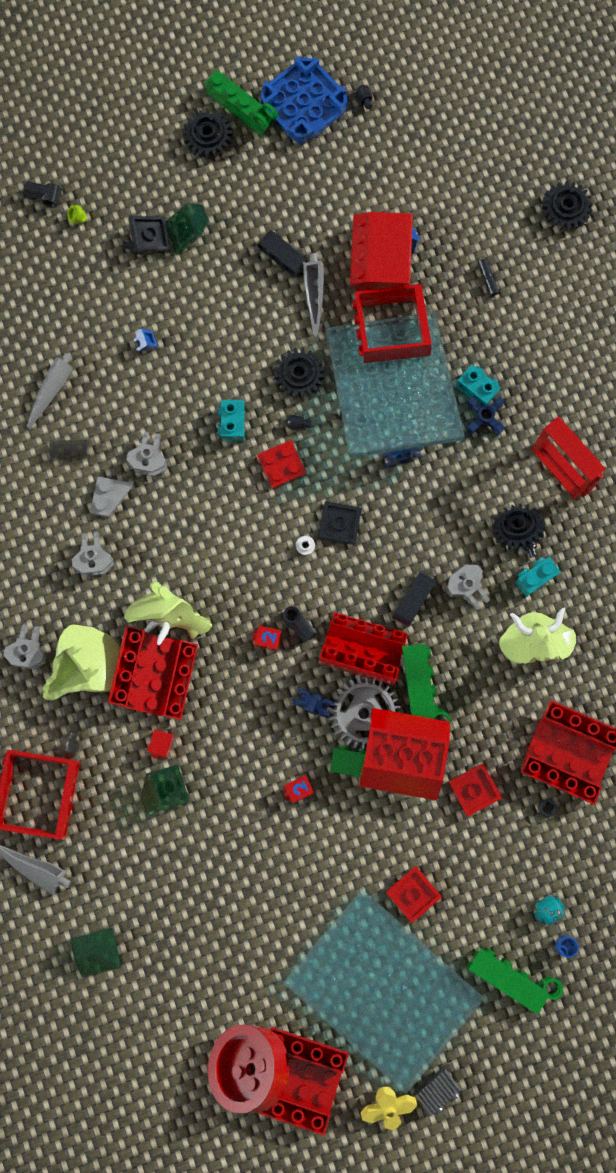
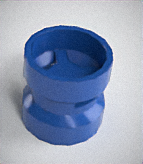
M563 935L558 937L555 942V949L564 957L571 958L578 953V943L572 937Z

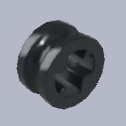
M544 799L539 803L538 811L542 816L551 817L556 813L557 805L551 799ZM546 802H549L548 805H552L549 814L546 813L547 811H543Z

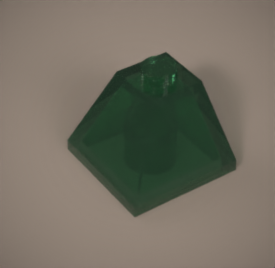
M186 203L166 221L167 230L176 255L181 254L202 235L208 223L203 205Z
M178 765L146 773L140 797L146 816L190 802Z
M113 927L70 938L73 957L81 977L121 968Z

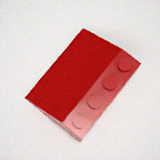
M366 212L353 215L350 285L357 291L410 285L413 215L411 213Z

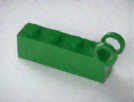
M218 70L205 81L206 93L260 136L270 127L272 119L275 120L278 117V113L269 103L260 104Z
M425 642L402 645L411 715L435 719L437 715L443 714L451 724L448 712L444 709H438V704L434 705L433 697H437L435 685L431 686L430 678H434L433 666L428 664V659L431 658L430 647H426Z
M338 745V749L334 748L330 772L360 778L366 750L358 749L357 752L349 751L350 747Z
M478 946L466 966L468 970L537 1015L548 998L555 1000L563 994V985L556 978L547 976L541 982L536 980L534 983L528 979L529 974L521 969L518 972L512 969L511 966L513 964L503 957L501 960L495 958V952L486 946L484 949ZM550 982H555L557 986L556 991L548 994L546 986Z

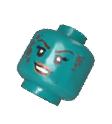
M548 895L535 904L537 912L534 915L540 923L545 922L551 926L564 917L563 911L565 907L557 896Z

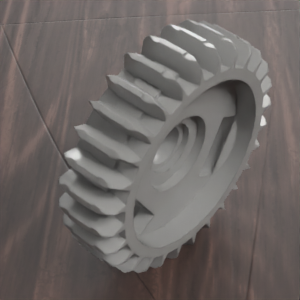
M359 677L356 679L355 684L351 679L349 680L350 686L346 683L342 684L345 690L337 689V692L340 694L339 696H332L336 702L333 705L334 709L328 710L329 713L334 714L333 717L329 718V720L335 721L331 728H338L334 734L341 733V741L345 738L348 739L346 745L354 742L353 748H357L358 744H360L361 749H365L368 737H356V731L369 730L372 708L382 709L375 698L376 694H380L383 697L388 711L395 712V710L400 708V706H394V703L398 701V699L391 698L394 692L387 693L389 686L382 688L383 682H379L376 685V680H371L368 683L369 680L365 677L362 682ZM349 693L354 697L344 713L340 711V708ZM361 708H366L369 711L368 718L361 719L358 712Z

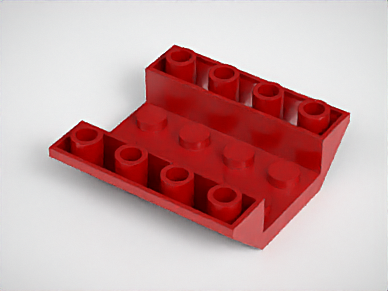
M334 612L318 664L394 686L403 653L402 645H405L408 634L400 630L390 629L379 624L376 625L362 619Z
M126 625L107 703L156 716L181 720L198 644L165 637L163 642L157 645L158 635Z
M550 700L526 751L521 773L595 805L602 789L600 783L612 753L616 750V728Z
M372 708L359 787L437 801L444 779L448 755L450 722Z
M271 1026L270 1030L279 1036L286 1048L287 1053L285 1056L287 1066H289V1077L285 1091L279 1101L269 1110L259 1112L258 1114L324 1136L331 1115V1107L341 1074H343L349 1052Z

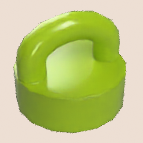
M71 205L69 207L67 216L70 223L79 224L86 221V214L80 205Z

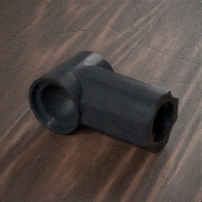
M30 181L24 184V198L40 201L52 208L58 206L62 193L60 186L53 183L43 185Z
M289 606L284 610L283 621L290 626L303 643L317 633L297 607ZM287 612H295L297 618L293 621L287 619Z

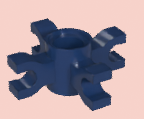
M474 396L470 398L467 406L477 416L476 420L468 426L466 431L472 436L481 426H489L499 436L505 427L494 417L495 413L504 406L505 401L499 397L491 406H482ZM481 414H489L490 419H484Z
M413 436L409 441L401 440L384 446V451L387 450L388 452L381 455L382 458H387V461H389L385 464L386 468L394 466L396 462L397 464H403L421 457L420 453H416L423 450V447L417 446L416 441L420 440L419 436Z
M298 688L297 694L301 695V698H294L293 704L302 707V710L316 716L319 714L329 719L330 713L326 709L328 707L333 709L334 702L325 699L324 696L309 691L308 693L306 690Z

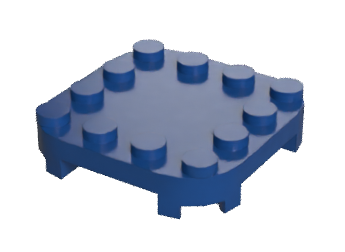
M298 56L294 59V63L271 82L266 81L262 85L261 104L269 103L275 108L278 117L274 121L291 139L299 144H304L315 138L340 118L347 109L346 89L344 86L340 87L319 65V60L315 57L312 59Z

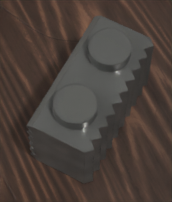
M443 1067L413 1092V1095L430 1117L433 1114L436 1116L444 1109L443 1105L448 1101L453 1102L460 1095L461 1088L446 1068Z

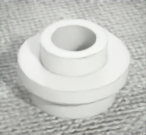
M308 536L300 537L296 542L297 551L302 555L311 554L315 549L314 540ZM304 542H307L309 544V547L303 548L302 544Z

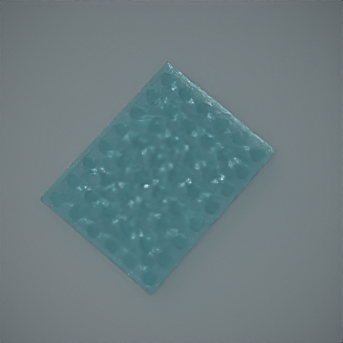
M435 312L426 313L432 349L431 356L364 363L363 356H359L358 345H361V341H357L356 329H359L358 325L351 324L325 328L350 458L464 440V431ZM417 315L364 322L368 349L421 343Z
M363 889L359 891L283 981L284 984L405 1094L485 999Z

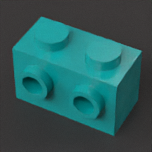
M473 364L458 379L456 387L468 397L472 398L474 396L482 406L489 405L501 389L499 383L494 378H489L485 375L482 368L475 367Z
M221 400V406H218V417H221V424H218V436H221L222 442H245L244 400Z
M550 556L545 560L543 557L533 563L534 568L531 570L526 568L518 574L519 578L515 583L525 597L531 595L561 572Z

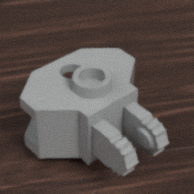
M144 432L142 443H139V447L128 452L126 460L136 473L157 476L166 471L167 468L166 459L159 450L161 434L156 433L153 445H148L150 435L149 432Z
M94 532V545L88 546L87 534L83 533L81 551L72 558V566L76 571L85 576L106 574L114 566L112 556L100 546L98 532Z
M464 565L450 576L446 592L450 597L464 598L476 610L481 607L472 596L474 593L477 592L484 602L490 601L487 594L481 588L482 584L480 581L483 571L478 565Z
M23 624L20 637L17 638L15 643L5 648L4 657L11 665L35 670L46 664L47 655L39 648L40 628L38 626L34 627L31 640H27L28 625Z

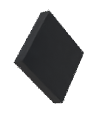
M130 216L128 218L134 253H169L171 251L165 217Z
M325 501L318 539L355 546L362 508Z

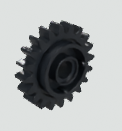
M209 109L206 110L205 114L199 110V116L193 113V120L187 118L188 124H184L185 131H182L184 144H187L188 150L192 149L193 155L199 152V158H202L204 154H206L207 159H209L210 154L216 158L217 152L223 155L222 149L228 150V144H232V126L228 124V118L223 119V113L217 116L216 110L212 114H210Z
M565 181L564 186L558 182L556 187L552 185L550 191H546V197H543L542 203L544 204L541 209L545 210L543 217L549 216L547 223L553 221V228L559 225V231L566 227L568 232L570 227L576 230L578 225L583 227L584 222L588 221L592 213L593 203L589 202L591 196H586L588 190L581 191L582 185L576 188L575 182L571 186H569L568 181ZM564 204L569 205L571 208H566Z
M294 348L293 354L287 350V357L281 354L282 361L276 360L278 367H274V372L277 373L274 375V380H278L276 387L281 386V393L287 390V397L293 393L294 399L298 395H301V398L304 399V394L311 397V391L318 392L317 386L322 387L320 380L325 379V375L322 374L325 372V368L321 367L322 360L317 361V354L311 357L312 351L310 350L305 354L304 348L301 349L300 353L297 348ZM296 371H302L304 374L302 376H296L294 373Z
M521 504L518 505V508L511 505V510L504 508V513L498 512V518H494V524H492L493 537H495L496 543H501L502 548L508 546V551L515 547L516 552L519 551L520 547L526 551V546L529 545L531 548H534L533 542L539 544L540 538H544V531H546L545 519L542 518L541 512H536V508L530 510L529 505H526L525 508H522Z

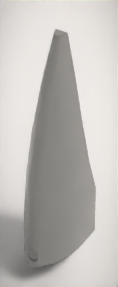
M311 253L310 262L303 263L304 284L313 335L317 336L323 302L324 264L318 261L317 253Z
M65 353L62 359L58 357L54 359L36 397L27 424L28 428H31L70 375L73 368L68 364L72 357L69 354Z
M0 845V855L12 867L45 891L54 895L60 885L65 888L69 887L71 881L64 878L65 870L49 862L31 858Z

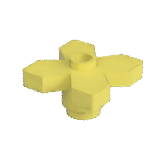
M382 1087L376 1094L377 1103L367 1105L361 1111V1117L363 1121L369 1123L383 1120L384 1128L394 1131L401 1124L399 1115L411 1113L417 1106L416 1099L409 1095L396 1098L395 1092L390 1087Z

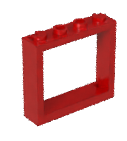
M421 284L355 291L352 309L356 310L357 313L354 314L355 326L358 325L359 329H356L357 341H361V345H358L359 356H363L364 363L431 356L432 343ZM414 301L421 343L368 349L362 307Z
M559 416L542 430L531 449L575 500L580 496L582 498L587 496L604 477L602 473L606 468ZM552 440L560 447V449L568 456V458L585 475V477L588 479L587 481H585L580 476V474L572 467V465L564 458V456L555 448V446L551 443Z
M7 749V753H5L4 759H2V765H4L3 773H0V830L66 840L80 761ZM16 757L68 765L56 832L4 824Z

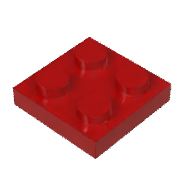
M292 440L257 454L272 490L307 475Z
M483 763L448 781L467 817L502 799Z
M414 866L386 891L411 923L442 898L417 866Z

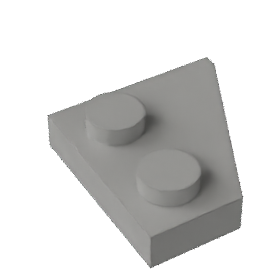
M98 477L90 514L110 518L115 508L123 502L127 493L134 488V483Z

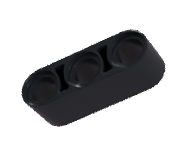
M269 230L257 243V246L264 254L294 278H297L304 270L303 263L308 262L302 254L272 230Z
M420 571L392 618L409 628L435 585L436 580Z

